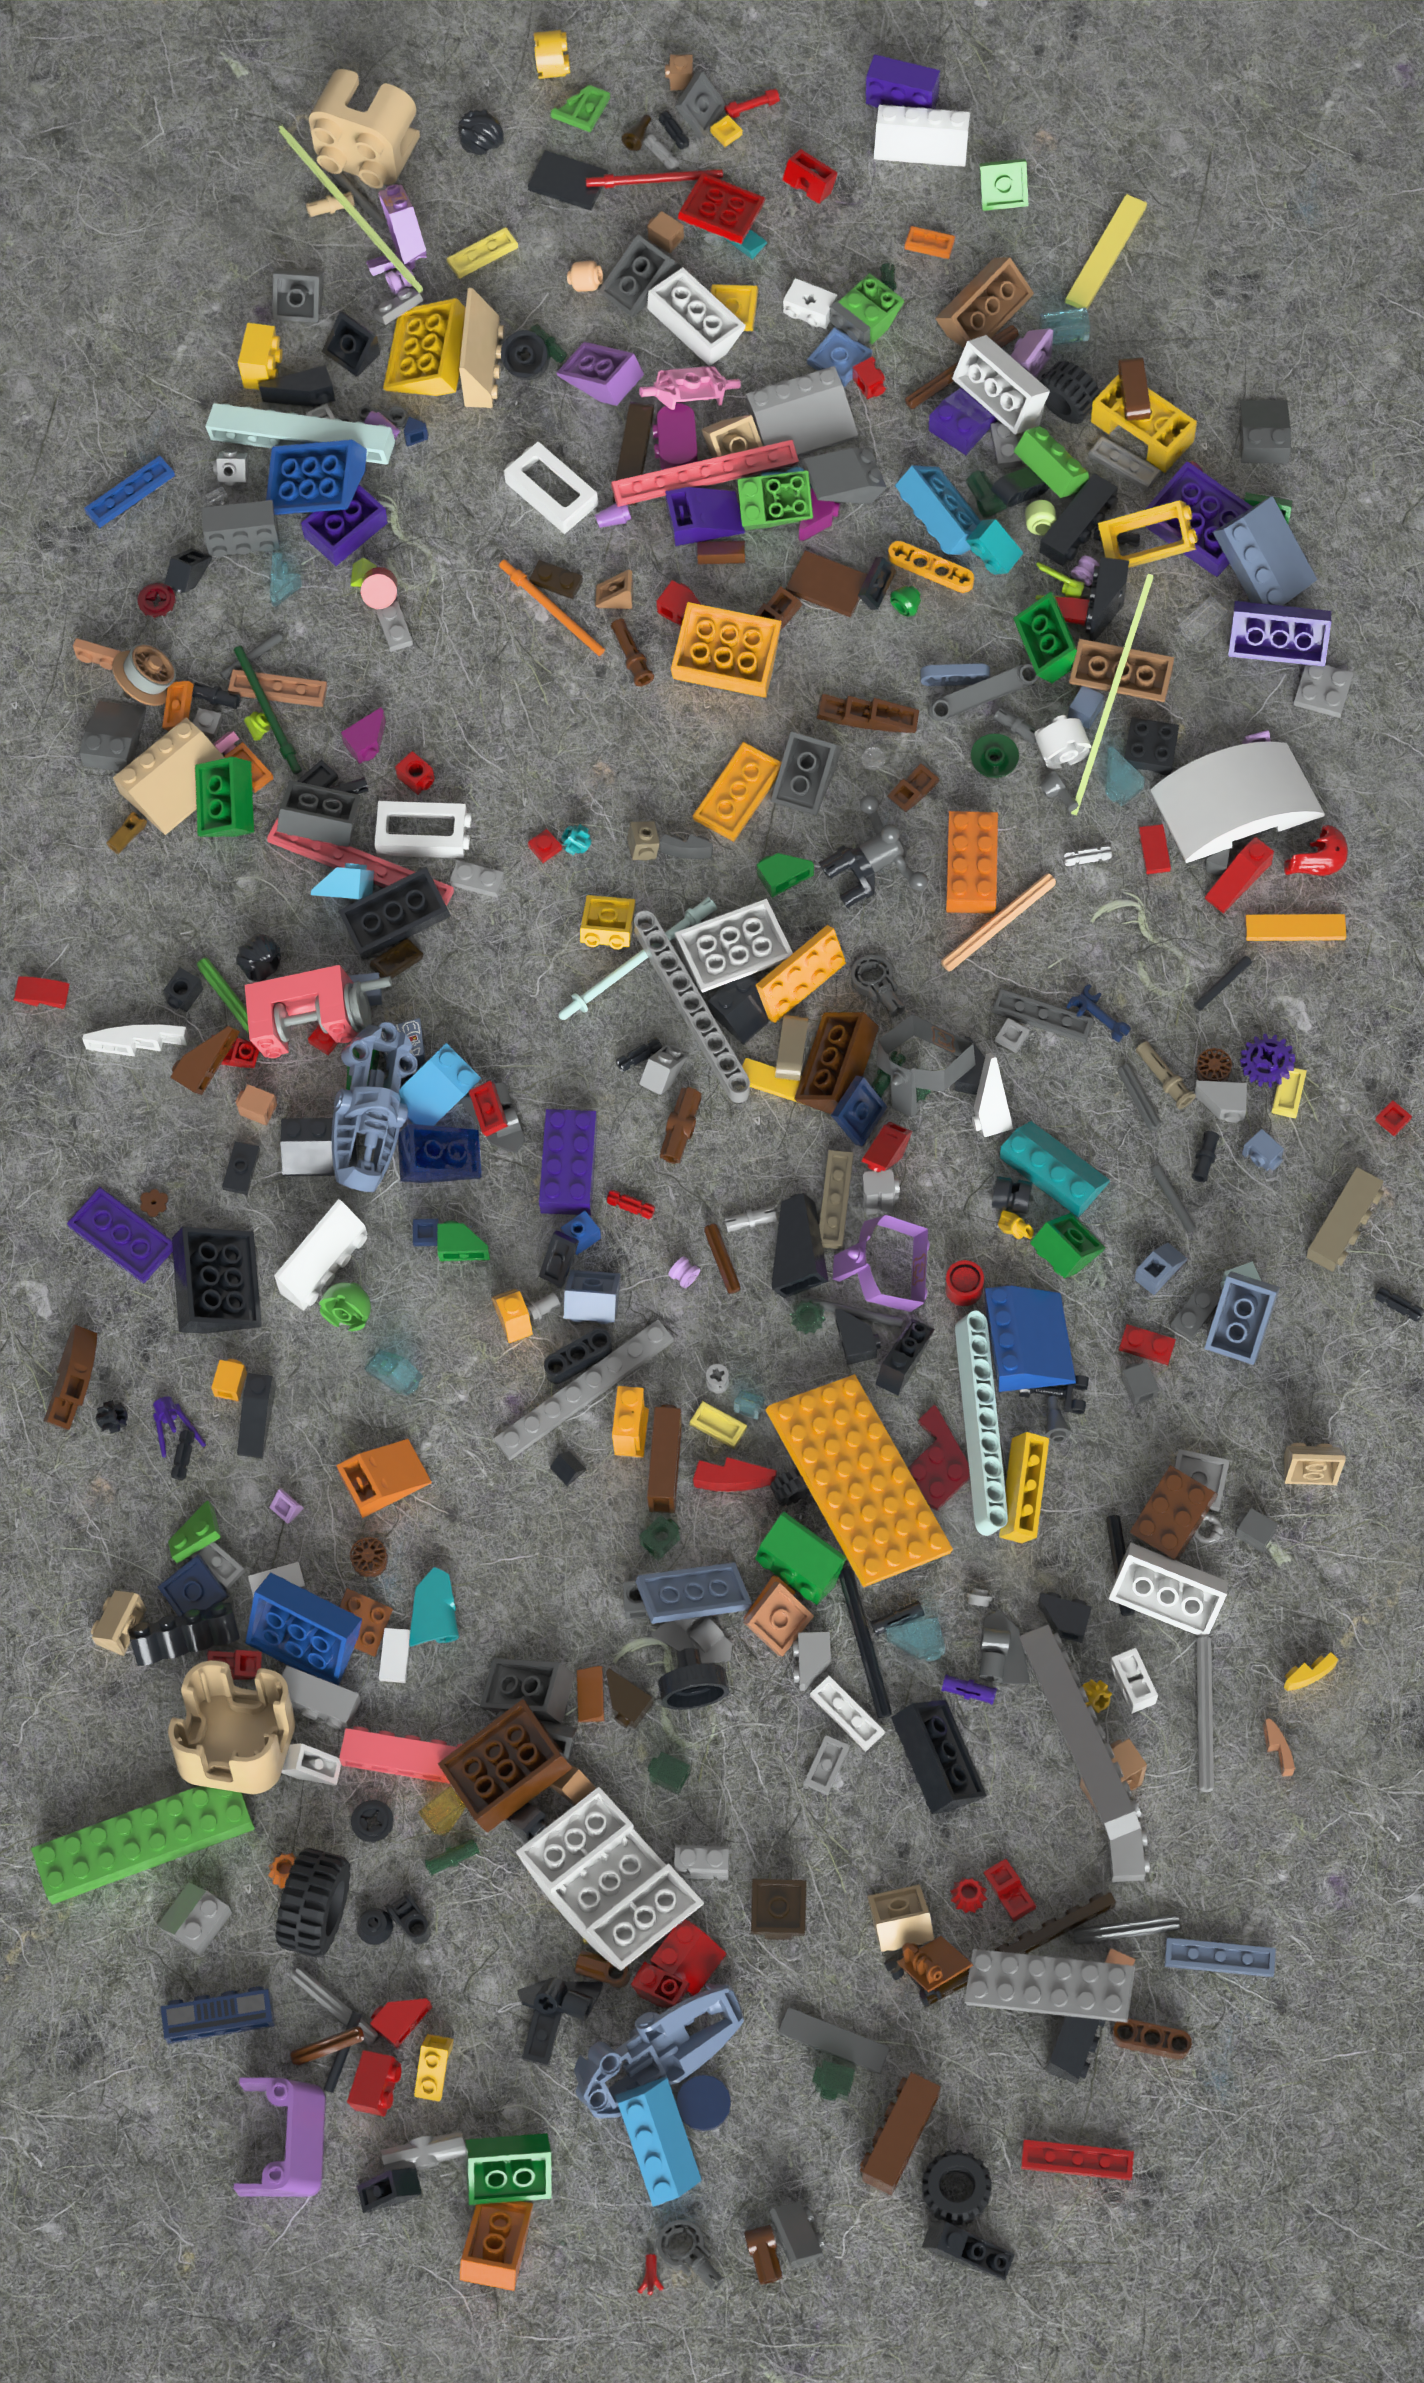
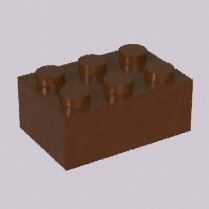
M1170 1465L1129 1533L1172 1559L1179 1561L1218 1494Z

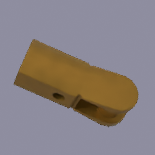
M132 812L127 817L122 826L106 842L107 846L116 854H120L130 841L147 825V821L138 818V814Z

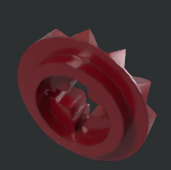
M152 583L140 591L137 602L139 609L145 616L149 615L156 619L157 616L162 615L165 617L166 613L173 611L176 599L174 591L168 585ZM157 594H159L162 602H159L157 607H155L152 601H155Z

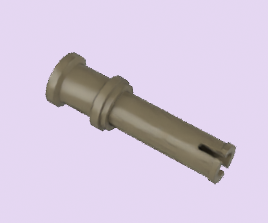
M1148 1041L1141 1043L1136 1048L1135 1052L1161 1081L1163 1091L1171 1095L1176 1101L1178 1109L1185 1108L1195 1099L1196 1094L1188 1090L1183 1084V1078L1175 1075Z

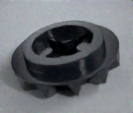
M368 1800L358 1805L353 1811L351 1827L354 1834L362 1841L375 1843L379 1840H385L386 1836L392 1831L394 1818L392 1811L385 1803L378 1800ZM377 1813V1821L382 1826L373 1825L368 1831L369 1824L364 1818L372 1819Z

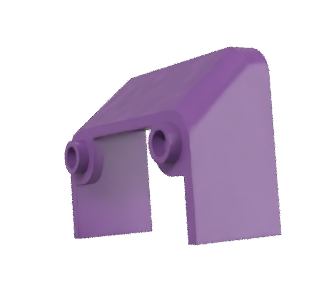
M239 2078V2084L244 2091H266L267 2098L271 2104L287 2107L285 2161L269 2163L263 2170L262 2184H234V2190L239 2196H314L322 2187L326 2107V2096L323 2090L315 2084L285 2078Z

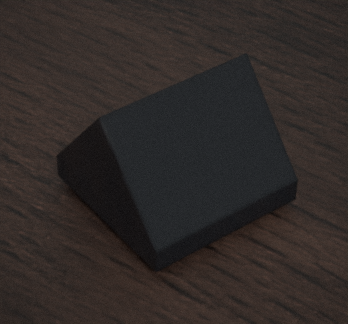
M570 1451L559 1454L550 1466V1469L566 1486H569L586 1471V1468Z

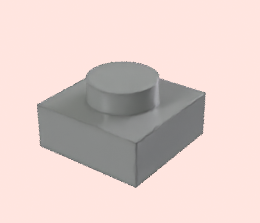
M199 708L193 724L206 737L215 739L223 717L221 713Z
M1008 1018L995 1037V1042L1017 1054L1028 1037L1030 1030Z

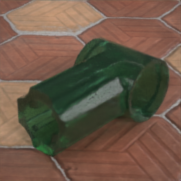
M975 471L966 479V484L974 495L978 510L984 519L1007 509V506L991 491L993 485L985 471Z

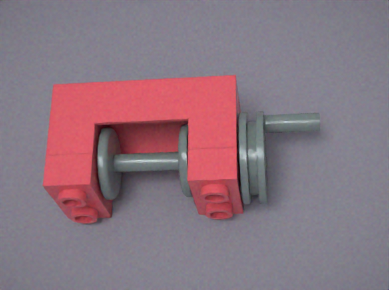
M340 965L247 984L245 985L249 1039L265 1058H278L281 1054L289 1053L290 1026L318 1020L322 1031L329 1033L336 1043H349L362 1029L371 1025V1011L366 991L392 986L391 978L389 976L365 982L355 981L353 983Z

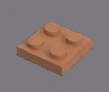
M774 1582L743 1623L778 1656L783 1657L793 1644V1641L798 1638V1633L805 1629L814 1615L781 1583Z

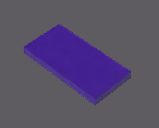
M101 1187L91 1195L66 1223L70 1229L143 1284L173 1252L172 1240Z

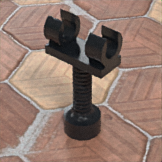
M1075 1375L1076 1383L1067 1384L1065 1388L1048 1386L1019 1390V1397L1029 1398L1033 1393L1065 1398L1064 1412L1084 1414L1086 1401L1079 1399L1071 1400L1072 1388L1087 1390L1089 1377Z

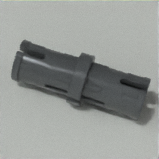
M1003 707L997 710L993 720L1010 729V733L1013 735L1017 734L1031 744H1036L1034 734L1037 731L1036 728L1026 723L1023 717H1017Z

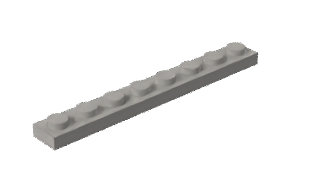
M656 1320L496 1436L494 1442L508 1460H512L673 1343L674 1338L662 1323Z

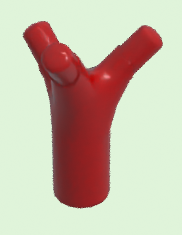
M648 2254L646 2255L645 2277L637 2291L642 2293L647 2287L648 2295H652L654 2285L660 2291L664 2289V2286L660 2283L657 2276V2255Z

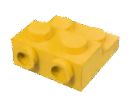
M587 895L580 927V943H585L589 947H596L599 944L610 945L613 949H621L623 946L629 947L636 899Z

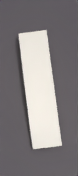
M161 1024L130 1025L83 1034L82 1039L86 1049L135 1056L136 1048L161 1051L163 1042L187 1046L189 1035L186 1027Z

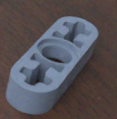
M986 664L927 665L920 669L921 683L925 686L973 685L990 678V667Z

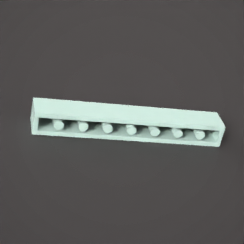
M213 403L206 423V429L211 440L265 448L354 440L367 449L366 462L387 465L395 444L391 427L384 425L376 426L362 422L354 423L340 419L332 420L318 416L310 417L296 413H281L274 410H259L252 407L232 406L230 404Z

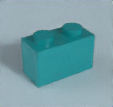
M996 519L982 520L966 539V542L971 546L972 552L982 559L986 569L994 575L1008 573L1024 554Z

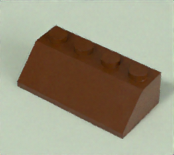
M824 1012L794 1100L832 1114L856 1075L863 1077L879 1026L864 1012Z

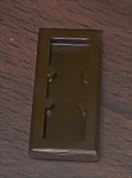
M406 938L372 960L370 968L375 973H379L380 978L390 976L393 979L422 960L424 954Z

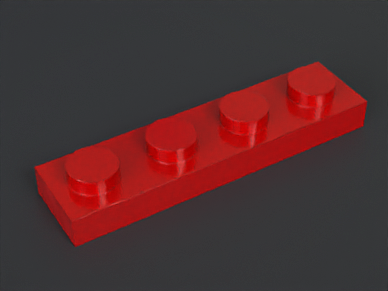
M1023 2140L1021 2169L1131 2181L1134 2151Z

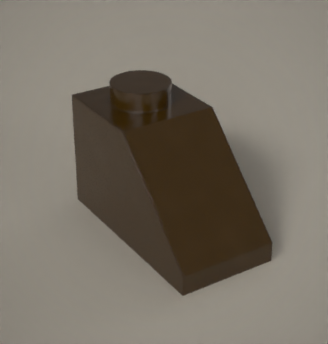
M609 1668L606 1671L613 1715L615 1716L614 1720L625 1728L629 1725L636 1729L652 1707L653 1699L650 1695Z

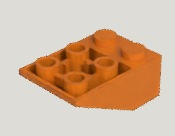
M409 1439L359 1453L336 1465L339 1475L362 1518L432 1483Z

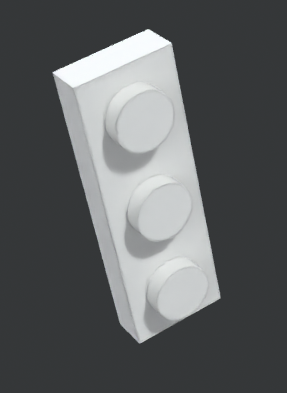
M830 1676L810 1693V1697L865 1752L885 1734V1731Z

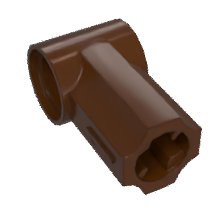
M583 1950L578 1956L575 1974L608 1983L615 1988L626 1986L631 1977L630 1970L626 1966L621 1978H611V1972L616 1967L603 1956Z
M771 2224L744 2231L750 2256L753 2257L760 2285L783 2279L780 2263L775 2251L777 2246Z

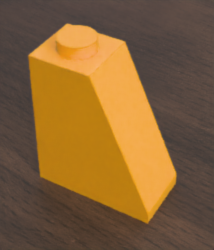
M512 1289L491 1297L508 1343L533 1335L529 1312L519 1290Z

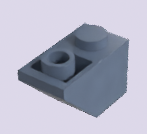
M1166 1243L1154 1250L1136 1269L1135 1281L1155 1295L1187 1261V1258L1172 1245Z

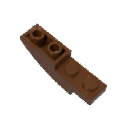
M73 1324L56 1372L59 1373V1377L44 1417V1422L70 1430L78 1406H82L89 1385L97 1346L96 1332Z

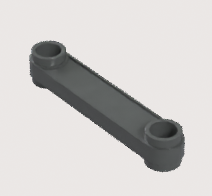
M1022 664L932 701L928 706V714L935 721L948 719L1035 683L1038 676L1032 664ZM1024 668L1031 671L1032 676L1029 681H1026L1022 676ZM937 703L944 707V714L941 717L936 715L934 710Z

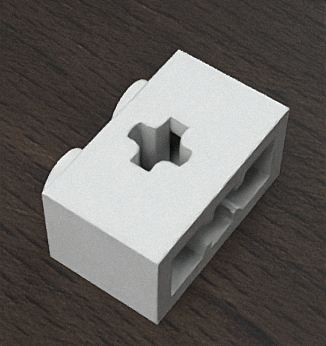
M795 278L783 300L784 313L791 318L806 321L814 327L819 326L826 329L830 322V306L837 301V294Z

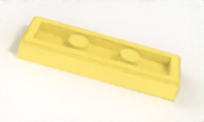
M507 227L448 257L447 263L458 279L517 249L518 243Z

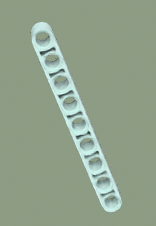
M972 1311L956 1323L955 1335L975 1526L979 1533L989 1536L1007 1524L1008 1512L988 1323L984 1314L979 1311Z

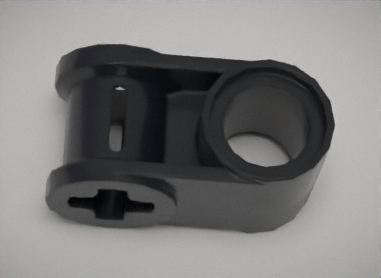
M406 1890L403 1892L404 1896L391 1905L386 1904L384 1907L412 1943L423 1944L430 1938L431 1929L417 1903ZM416 1924L424 1925L423 1931L419 1934L411 1933L412 1927Z

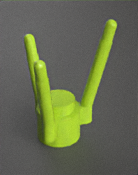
M1040 562L1036 563L1040 570L1065 582L1061 592L1065 594V597H1081L1085 583L1071 579ZM1036 595L1035 598L1039 600L1045 595Z

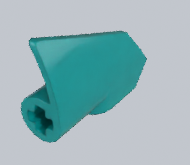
M436 1567L424 1577L415 1589L409 1638L410 1647L436 1640L437 1643H449L459 1639L455 1616L456 1606L450 1576Z

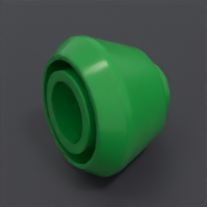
M903 586L891 592L890 602L895 610L903 616H915L921 603L920 592L913 586Z

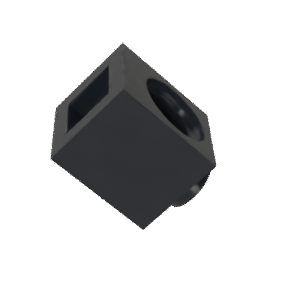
M179 968L163 990L166 1003L176 1010L180 1008L187 1012L203 991V986L198 977ZM181 989L187 990L184 994H177Z

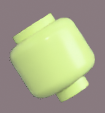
M1037 500L1030 503L1025 510L1027 529L1035 535H1045L1057 520L1054 505L1046 500Z

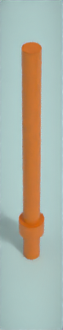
M505 559L500 562L499 567L511 577L510 580L515 585L525 589L598 656L604 653L605 649L527 579L525 573L520 569H515Z

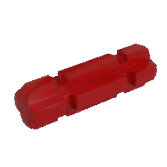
M610 1190L606 1200L610 1205L615 1207L619 1205V1208L636 1215L640 1213L642 1214L641 1217L651 1219L655 1212V1206L647 1202L643 1204L642 1200L626 1194L620 1195L621 1192Z

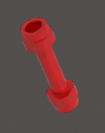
M776 88L764 91V95L738 104L736 101L728 103V105L724 106L725 113L734 119L739 117L743 111L764 104H768V106L780 102V97Z

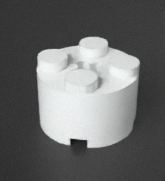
M1061 715L1054 718L1052 724L1040 728L1034 733L1048 768H1062L1060 764L1068 762L1069 765L1076 764L1090 753L1089 748H1091V745L1080 719H1067L1066 715Z

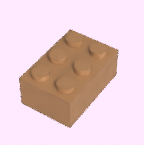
M1130 1739L1124 1742L1117 1740L1110 1745L1115 1756L1111 1760L1113 1763L1118 1761L1124 1775L1120 1780L1121 1782L1127 1781L1132 1792L1142 1785L1147 1764ZM1081 1777L1080 1788L1082 1789V1791L1084 1792V1794L1096 1810Z

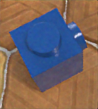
M586 1211L561 1227L562 1233L579 1240L575 1252L576 1256L601 1239L599 1227Z

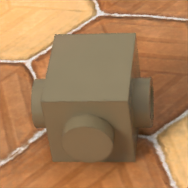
M631 822L627 841L632 860H656L660 843L655 822Z

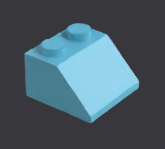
M345 863V868L337 867L311 890V895L363 899L373 894L374 871L367 870V865Z

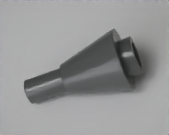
M1049 1396L1047 1397L1049 1412L1045 1437L1049 1438V1441L1053 1443H1061L1070 1436L1071 1432L1058 1408L1057 1397Z

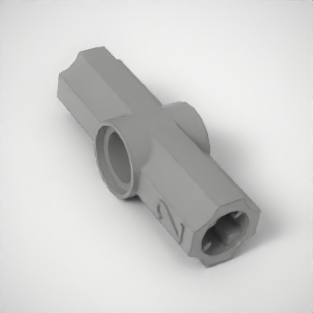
M462 2131L438 2137L423 2136L409 2141L408 2144L381 2150L385 2172L391 2169L416 2167V2170L427 2169L438 2165L439 2162L466 2156Z

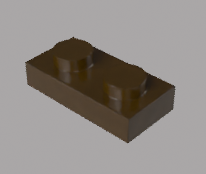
M539 560L529 580L535 586L574 599L583 581V576Z

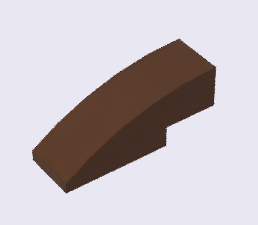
M780 586L767 604L763 603L754 616L781 621V631L803 604L798 598Z

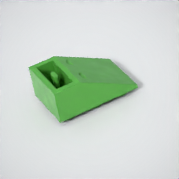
M808 470L738 479L742 527L745 530L769 528L813 519Z

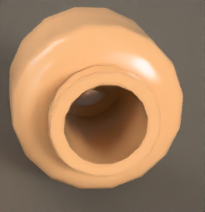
M595 261L574 262L571 271L567 273L568 283L577 292L595 291L598 289L599 284L603 282L602 268Z

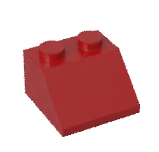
M685 1919L672 1929L651 1958L650 1963L689 1982L690 1986L686 1992L694 1996L699 1994L727 1953L705 1932Z

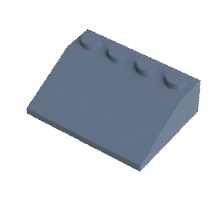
M1270 496L1213 531L1251 603L1282 606L1317 580L1273 496Z

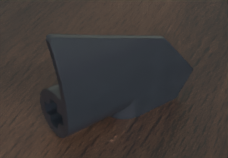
M552 1977L519 1989L517 1994L521 2004L548 2014L558 2011L585 2021L602 1991L603 1983L562 1981Z

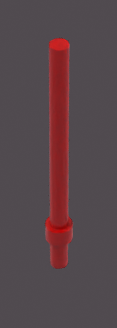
M723 170L623 176L604 174V177L586 178V187L604 186V188H614V185L698 180L702 173L717 179H723Z

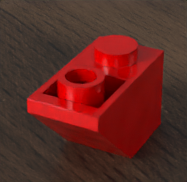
M645 1961L630 1984L640 1998L661 2008H671L680 2003L690 1986L689 1982Z

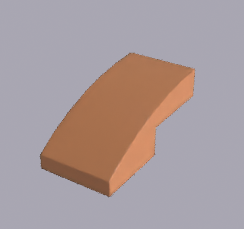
M1265 1719L1263 1729L1267 1752L1278 1751L1281 1775L1291 1776L1294 1773L1295 1766L1287 1741L1272 1719Z

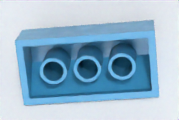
M912 465L895 485L900 492V497L912 507L914 515L926 525L927 532L936 538L943 552L946 554L962 555L969 551L971 546L966 542V539L981 520L939 467Z
M664 2077L615 2095L652 2206L654 2207L679 2198L701 2182L702 2179L668 2078Z

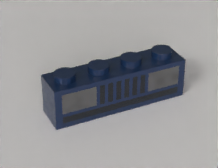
M263 1986L251 1987L248 1989V1992L237 1994V1991H226L221 1993V1997L210 1998V1995H201L195 1997L194 2001L184 2002L181 1999L171 2000L167 2002L166 2006H160L164 2039L168 2044L275 2026L272 1994L269 1989H264Z

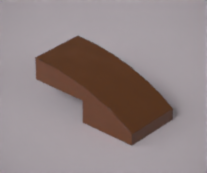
M920 763L906 780L903 778L887 797L906 813L922 800L940 780Z

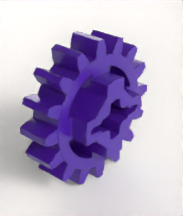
M1267 1034L1263 1035L1262 1040L1255 1036L1254 1044L1247 1042V1050L1241 1051L1243 1059H1240L1241 1067H1243V1075H1249V1082L1251 1083L1258 1080L1259 1087L1264 1082H1267L1269 1088H1271L1274 1081L1281 1085V1078L1289 1079V1071H1294L1293 1062H1295V1054H1292V1046H1286V1039H1282L1280 1042L1277 1041V1035L1275 1034L1272 1039H1268Z

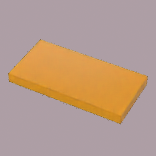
M743 742L693 814V820L734 842L777 780L782 762Z

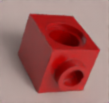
M413 751L395 766L397 778L417 795L423 790H428L435 780L433 768ZM414 773H421L420 776H412Z

